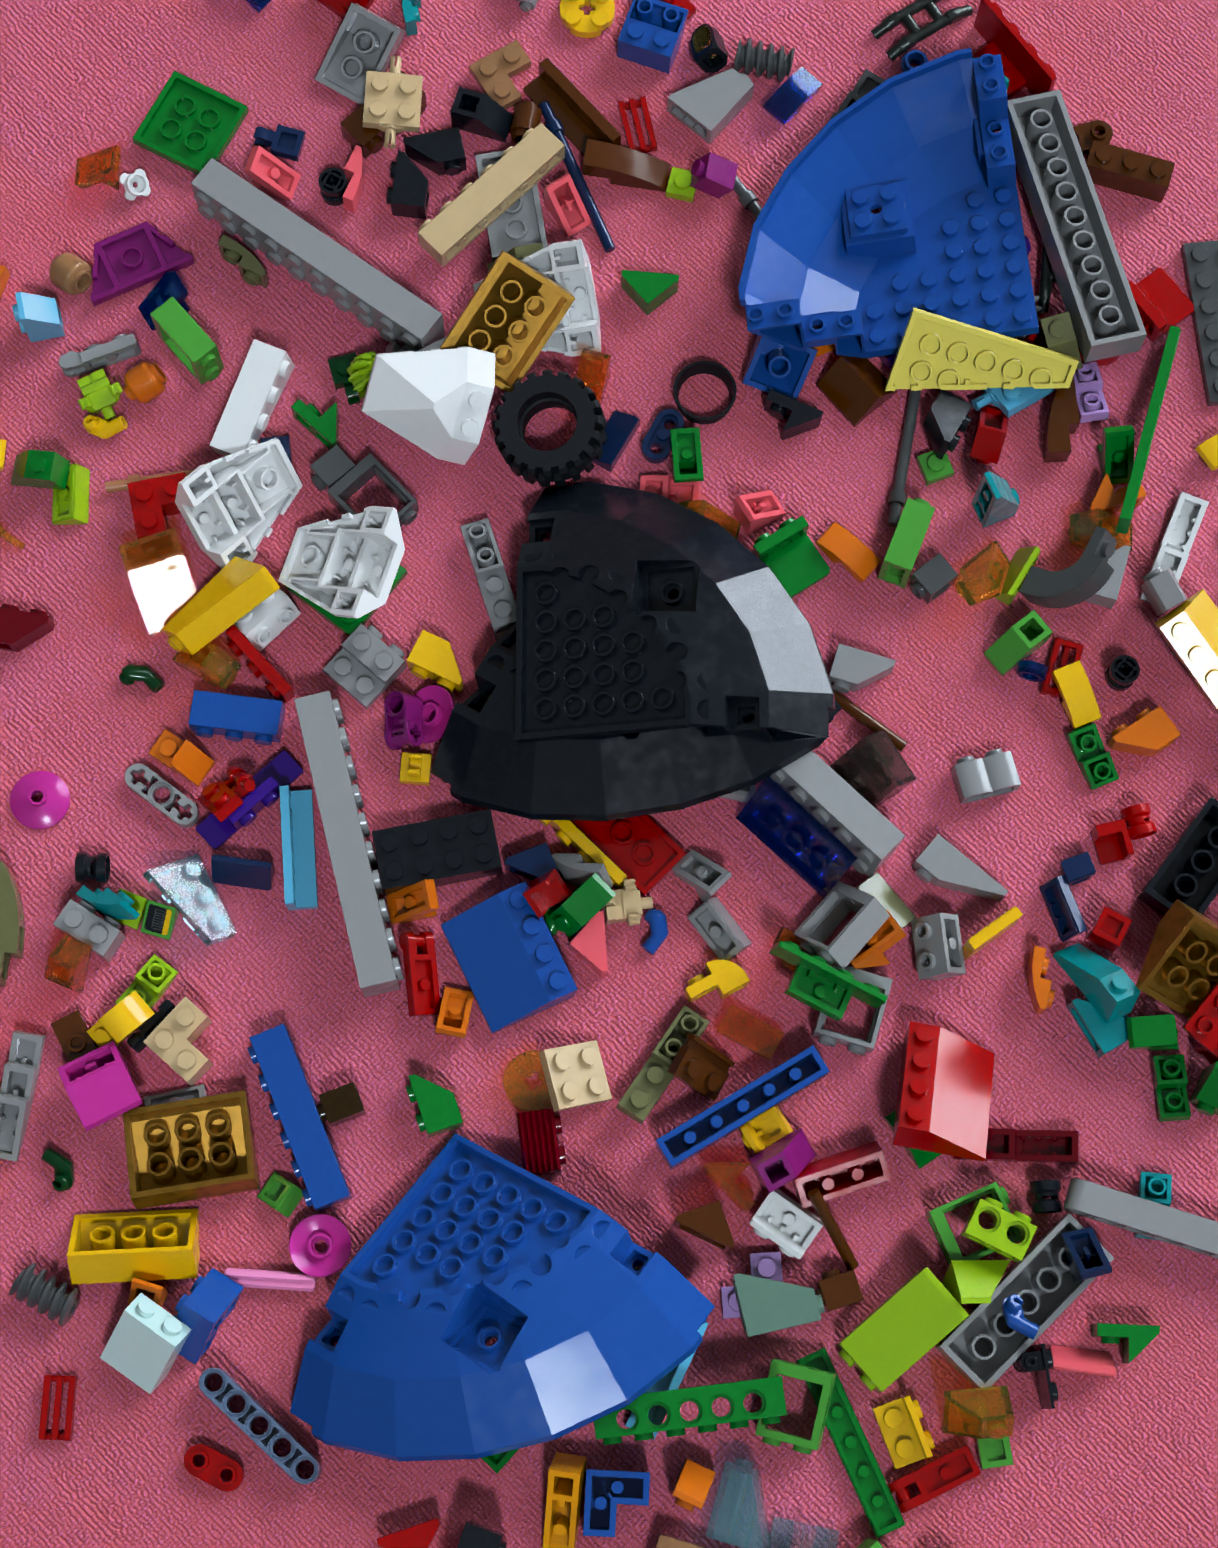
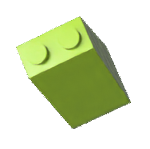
M925 1267L915 1273L837 1344L841 1349L838 1355L849 1367L853 1365L857 1367L862 1373L859 1379L869 1391L872 1392L876 1389L878 1393H881L962 1323L969 1314L929 1268Z

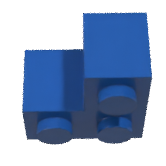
M214 1268L205 1277L200 1275L191 1287V1294L189 1296L184 1294L175 1307L178 1314H175L174 1317L192 1329L179 1355L195 1365L211 1346L220 1325L235 1308L244 1289L243 1286Z
M586 1469L583 1536L615 1537L617 1504L649 1506L650 1472Z

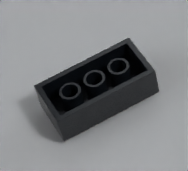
M1210 797L1203 804L1137 896L1139 900L1163 917L1177 899L1203 915L1218 894V801L1213 797Z
M491 809L372 831L385 897L424 879H434L435 887L503 874Z

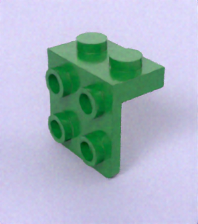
M803 515L796 520L794 518L787 519L779 526V530L771 535L767 532L754 541L755 545H753L752 553L772 570L791 598L827 577L830 572L829 566L807 536L809 524Z

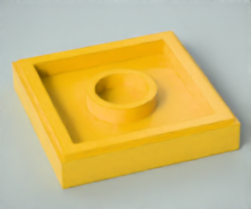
M1017 906L1012 907L968 939L963 945L964 958L966 960L1013 927L1023 916Z

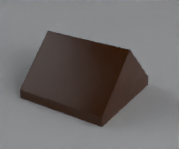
M843 355L838 358L816 385L854 427L897 393V389L895 391H885L887 379L867 358Z
M720 1200L677 1215L673 1226L726 1252H729L734 1245Z

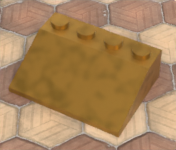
M502 250L439 348L442 350L468 346L495 353V385L511 393L514 390L512 384L518 379L520 382L522 381L572 305L575 297L570 291Z
M1177 899L1158 923L1136 987L1189 1018L1216 983H1218V924Z
M245 1090L138 1107L123 1113L130 1199L137 1209L260 1189L257 1158Z

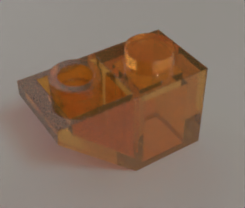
M64 935L48 955L44 978L81 994L84 990L93 946Z

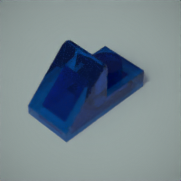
M167 271L138 309L151 330H156L150 313L172 296L188 312L190 308L184 299L189 293L176 272Z

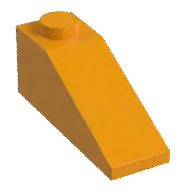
M556 1452L548 1472L543 1548H576L585 1488L587 1457Z

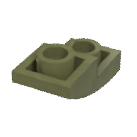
M223 234L218 242L222 258L232 265L238 264L241 277L245 282L252 286L261 285L267 288L269 282L266 271L256 257L241 244Z

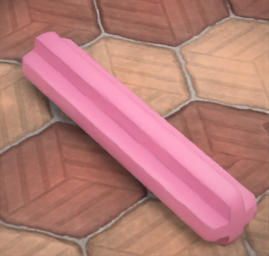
M227 1268L224 1271L225 1276L246 1288L312 1292L316 1287V1277L301 1272Z

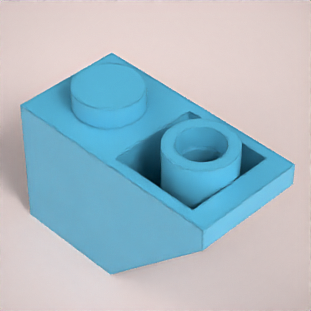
M23 292L15 293L17 304L12 305L16 322H19L21 332L27 333L31 342L65 336L61 311L55 298Z

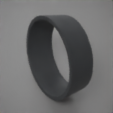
M697 361L687 365L679 372L674 382L673 392L680 413L691 422L706 425L715 423L726 416L735 401L737 388L732 374L724 366L712 361ZM697 374L714 375L727 386L730 395L729 405L723 412L712 417L695 416L686 411L679 402L678 395L682 384L688 378Z

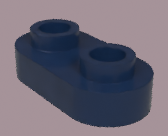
M664 409L656 416L642 442V455L648 462L658 464L664 462L671 453L670 430L666 429L664 425L672 423L674 425L673 429L684 428V418L679 411ZM659 447L661 452L653 453L651 448Z

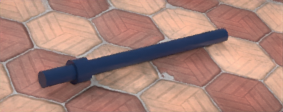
M548 101L543 102L539 105V108L542 110V115L547 123L545 127L565 145V158L563 161L605 252H612L616 247L563 134L565 129L562 122L556 118Z

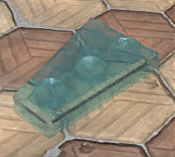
M198 854L149 869L143 874L149 883L153 881L163 892L161 896L168 904L172 902L183 914V920L207 946L232 938L237 933Z

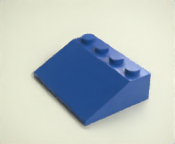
M526 882L497 893L441 924L444 935L492 1034L574 997L578 990L543 917H537L522 894L527 888Z

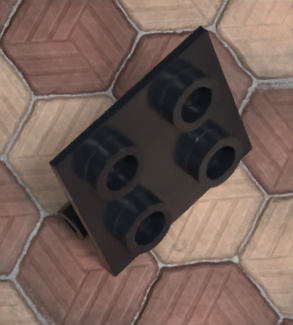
M1045 1344L1031 1346L1032 1352L1023 1353L1013 1363V1366L1021 1373L1035 1371L1041 1409L1055 1408L1054 1401H1058V1391L1056 1383L1050 1380L1049 1369H1053L1052 1355L1050 1350L1045 1349Z

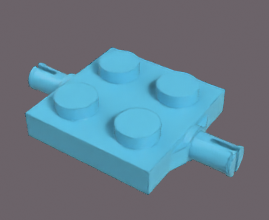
M1017 387L1014 389L987 388V390H983L984 394L972 399L971 404L978 411L991 403L1009 418L1055 392V389H1033V387Z

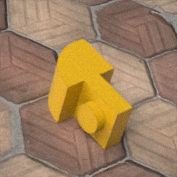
M713 960L705 964L708 976L704 977L703 974H699L687 982L689 986L685 988L684 994L689 1003L716 989L721 999H724L748 986L750 979L745 971L734 962Z
M135 990L104 1014L87 1033L99 1047L112 1041L118 1046L155 1013Z

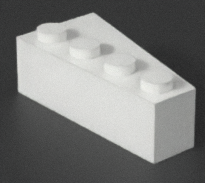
M256 339L253 340L209 446L215 452L227 456L259 444L258 440L262 432L265 431L270 416L295 368L293 361L286 351Z

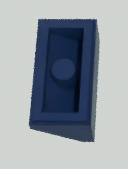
M614 411L605 429L607 441L606 445L601 446L603 454L600 460L594 459L593 463L611 472L640 426V419L629 414Z
M212 855L211 868L214 883L271 890L275 872L271 862Z

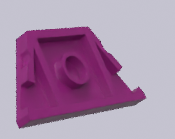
M146 221L94 244L93 257L95 260L92 268L93 289L90 297L94 306H97L195 263L190 253H185L175 245L174 241L158 233L157 229Z

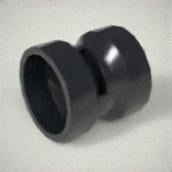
M334 167L327 168L320 174L318 179L321 197L328 205L338 206L343 204L342 196L348 186L344 172Z
M1128 655L1115 658L1105 673V680L1109 687L1116 691H1124L1130 688L1140 674L1138 662Z
M78 852L75 859L76 882H87L91 879L96 880L98 883H108L110 877L109 853H98L94 856L89 855L87 852Z
M1061 1180L1030 1182V1191L1034 1194V1201L1031 1203L1032 1213L1063 1212V1203L1059 1200V1192L1062 1190Z

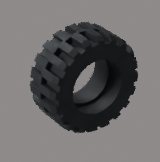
M543 370L542 376H536L535 372L526 375L528 380L521 383L518 379L512 384L514 390L511 393L508 391L504 392L501 397L503 405H497L494 412L497 420L493 421V431L496 435L494 439L505 462L517 476L522 475L524 480L531 484L538 481L541 487H550V482H555L557 487L566 485L565 480L572 478L574 482L581 479L580 473L584 470L589 473L594 468L593 460H600L603 454L601 446L606 445L607 434L605 432L607 424L594 392L590 387H585L581 379L578 377L571 379L569 374L563 371H559L558 376H555L552 370ZM558 407L569 410L574 414L577 421L575 432L571 439L563 446L550 451H541L531 448L526 443L524 437L526 426L530 419L538 412L547 408Z

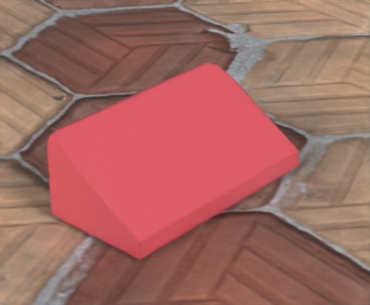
M1051 1345L1049 1348L1053 1360V1369L1050 1370L1102 1377H1114L1116 1375V1368L1111 1353Z

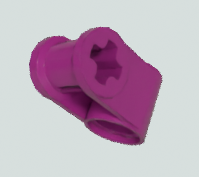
M400 691L390 692L384 701V738L386 745L393 751L400 750L406 745H411L412 747L421 745L424 740L423 703L421 699Z

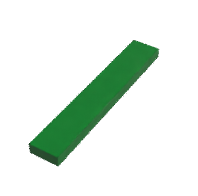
M825 1347L796 1360V1363L836 1373ZM836 1375L825 1427L873 1533L878 1538L904 1526L905 1522L838 1375ZM805 1381L818 1409L823 1385Z

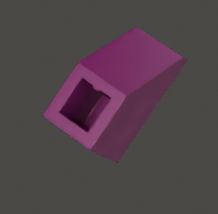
M799 1128L747 1159L761 1185L771 1193L795 1179L816 1155L802 1129Z

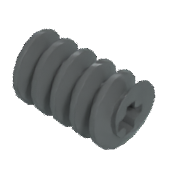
M740 38L734 69L739 72L742 66H744L745 74L750 75L755 68L756 76L759 78L766 71L768 80H771L774 74L777 73L778 82H782L786 75L789 79L795 48H791L786 55L783 45L780 46L777 52H774L773 43H770L766 50H763L761 40H759L755 47H752L751 38H748L744 45L741 44Z
M33 1262L16 1278L9 1291V1295L16 1293V1300L20 1302L27 1299V1306L30 1308L38 1305L37 1312L40 1314H44L49 1310L48 1319L54 1321L59 1317L58 1323L63 1327L74 1315L80 1303V1300L76 1299L79 1289L74 1288L69 1294L66 1293L68 1285L66 1281L59 1287H56L57 1276L54 1275L46 1281L47 1270L43 1269L36 1275L34 1273L36 1263Z

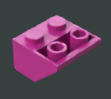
M114 1041L57 1068L69 1098L86 1131L143 1104L129 1068Z

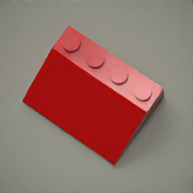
M910 1021L903 1043L892 1145L985 1161L995 1053L942 1027Z

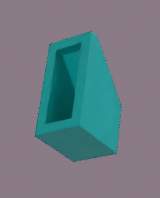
M1075 999L1067 1005L1068 1010L1098 1058L1128 1041L1126 1018L1129 1017L1127 1015L1106 1023L1088 1001Z

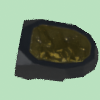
M702 24L695 29L690 44L696 63L706 73L718 72L727 65L728 52L722 36L716 28L709 24Z

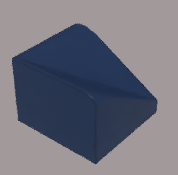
M1088 851L1065 859L1060 864L1061 875H1065L1069 887L1091 879L1096 872Z

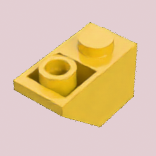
M422 630L407 658L408 668L411 669L410 672L420 679L426 680L428 677L437 681V686L445 688L448 692L455 690L461 693L463 681L450 643Z

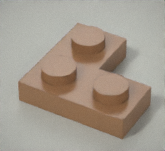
M515 40L469 65V71L484 94L507 110L522 101L521 94L510 78L530 68L531 60L519 42Z

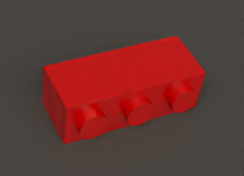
M877 1141L811 1162L792 1181L802 1207L806 1208L813 1205L807 1195L812 1189L818 1188L824 1200L827 1201L890 1180L891 1175L883 1150Z

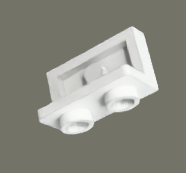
M278 589L233 625L260 652L300 615V611L289 596Z
M779 1189L768 1194L749 1222L757 1235L764 1239H771L779 1245V1249L785 1255L796 1257L797 1259H801L806 1249L823 1227L819 1217L803 1208L802 1205Z

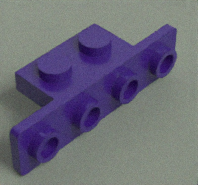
M282 751L253 776L256 787L241 799L244 803L222 822L210 814L196 827V831L214 850L218 849L240 828L250 825L256 819V814L264 807L268 808L274 804L280 797L279 786H289L303 774V769L286 751Z

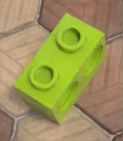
M993 1198L978 1199L960 1235L1016 1263L1021 1262L1037 1229V1226L1031 1224L1032 1218L1018 1211L1011 1214L1003 1210V1204ZM982 1212L992 1216L993 1226L991 1229H984L980 1226L978 1218ZM1010 1226L1018 1228L1022 1234L1021 1241L1018 1244L1012 1243L1007 1237V1230Z

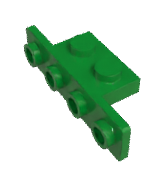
M779 941L771 948V954L796 966L784 993L836 1021L842 1019L851 996L874 1008L883 1005L888 998L880 993L881 990L875 985L863 984L853 979L854 976L850 972L843 969H834L827 965L825 959L816 955L810 956L800 951V947L793 942Z

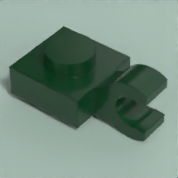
M355 352L328 359L335 388L345 389L349 405L360 403L358 391L353 390L354 386L348 381L350 375L347 372V368L351 364L350 362L356 357Z

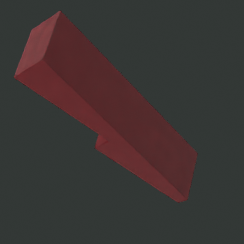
M988 1128L985 1161L1079 1164V1132ZM953 1156V1159H954V1160H973V1159H967V1158H962V1157Z

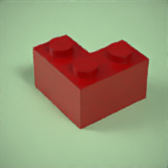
M185 472L127 483L136 535L142 549L171 543L166 516L181 514L175 504L178 483L186 477Z

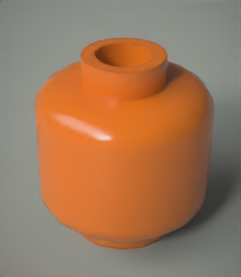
M141 361L125 373L124 381L126 385L123 386V390L131 401L137 399L140 403L148 404L164 393L167 377L155 362Z

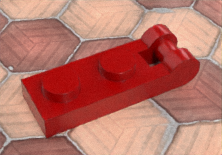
M430 931L420 932L419 935H415L413 932H402L399 937V944L403 950L409 1017L439 1015L441 1004L434 935ZM417 947L421 949L422 954H417Z
M967 1444L889 1482L888 1486L891 1492H895L900 1502L898 1507L901 1513H905L980 1475L981 1472ZM915 1483L919 1494L911 1497L906 1486Z

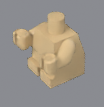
M623 879L622 889L613 890L616 895L603 907L605 924L627 922L629 926L639 925L643 914L642 910L653 908L652 896L641 898L640 890L635 885V879Z

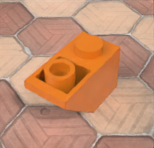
M1161 706L1153 711L1148 707L1134 717L1137 720L1130 726L1124 723L1111 732L1113 737L1107 743V746L1112 750L1153 757L1174 743L1181 733Z
M685 1459L670 1492L671 1495L676 1497L674 1503L691 1512L695 1506L702 1509L716 1472L689 1459Z

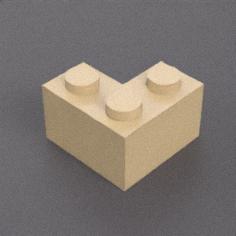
M186 996L143 1041L191 1086H194L214 1065L192 1045L212 1021Z

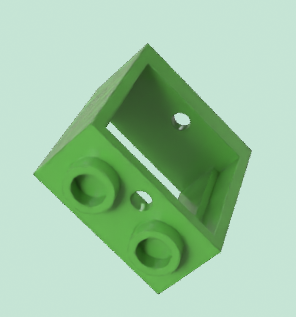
M173 296L150 313L158 337L201 385L216 379L220 375L224 366L217 345Z
M907 498L878 579L905 589L935 511V507L930 506L927 501L920 498H914V500Z
M997 1182L925 1213L948 1265H950L951 1260H977L994 1252L985 1247L963 1257L944 1214L986 1195L1003 1204L1002 1209L1011 1213L1007 1204H1010L1009 1196L1003 1186L999 1187ZM1013 1226L1008 1228L1007 1237L1012 1243L1018 1242L1022 1238L1018 1228Z
M777 1358L772 1359L768 1378L778 1377L781 1374L823 1385L812 1437L809 1439L767 1428L768 1424L762 1425L761 1419H758L755 1435L763 1436V1443L780 1446L782 1441L793 1444L792 1450L811 1454L812 1449L817 1451L821 1447L837 1374Z

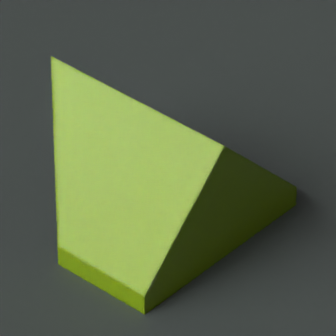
M951 1260L942 1284L960 1304L991 1303V1296L1010 1260Z

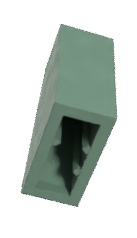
M741 1273L731 1276L746 1338L821 1320L820 1314L825 1313L821 1294L815 1295L814 1288Z

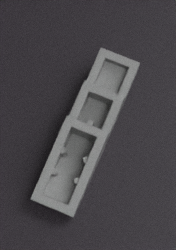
M19 1030L13 1032L9 1059L4 1065L0 1089V1159L16 1162L19 1159L35 1095L46 1035Z

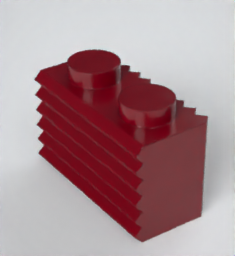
M553 1108L516 1113L523 1169L534 1175L561 1172L560 1165L566 1164L564 1145L558 1146L556 1134L562 1133L560 1115L554 1116Z

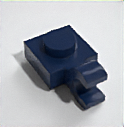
M278 125L276 132L263 127H256L253 137L255 138L254 145L264 148L271 147L270 152L272 155L298 162L306 136L304 131Z

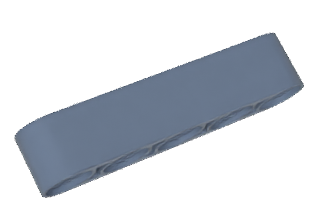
M209 1368L201 1374L199 1378L201 1391L293 1480L299 1484H309L319 1478L322 1467L318 1458L230 1374L219 1368ZM218 1373L222 1377L223 1384L218 1391L213 1392L208 1387V1378L212 1374ZM235 1395H241L245 1399V1408L240 1413H235L230 1408V1401ZM260 1416L268 1421V1430L263 1435L256 1434L252 1427L254 1420ZM281 1438H286L291 1443V1451L286 1457L279 1456L275 1450L276 1443ZM303 1460H309L314 1465V1473L309 1479L302 1478L298 1472V1466Z

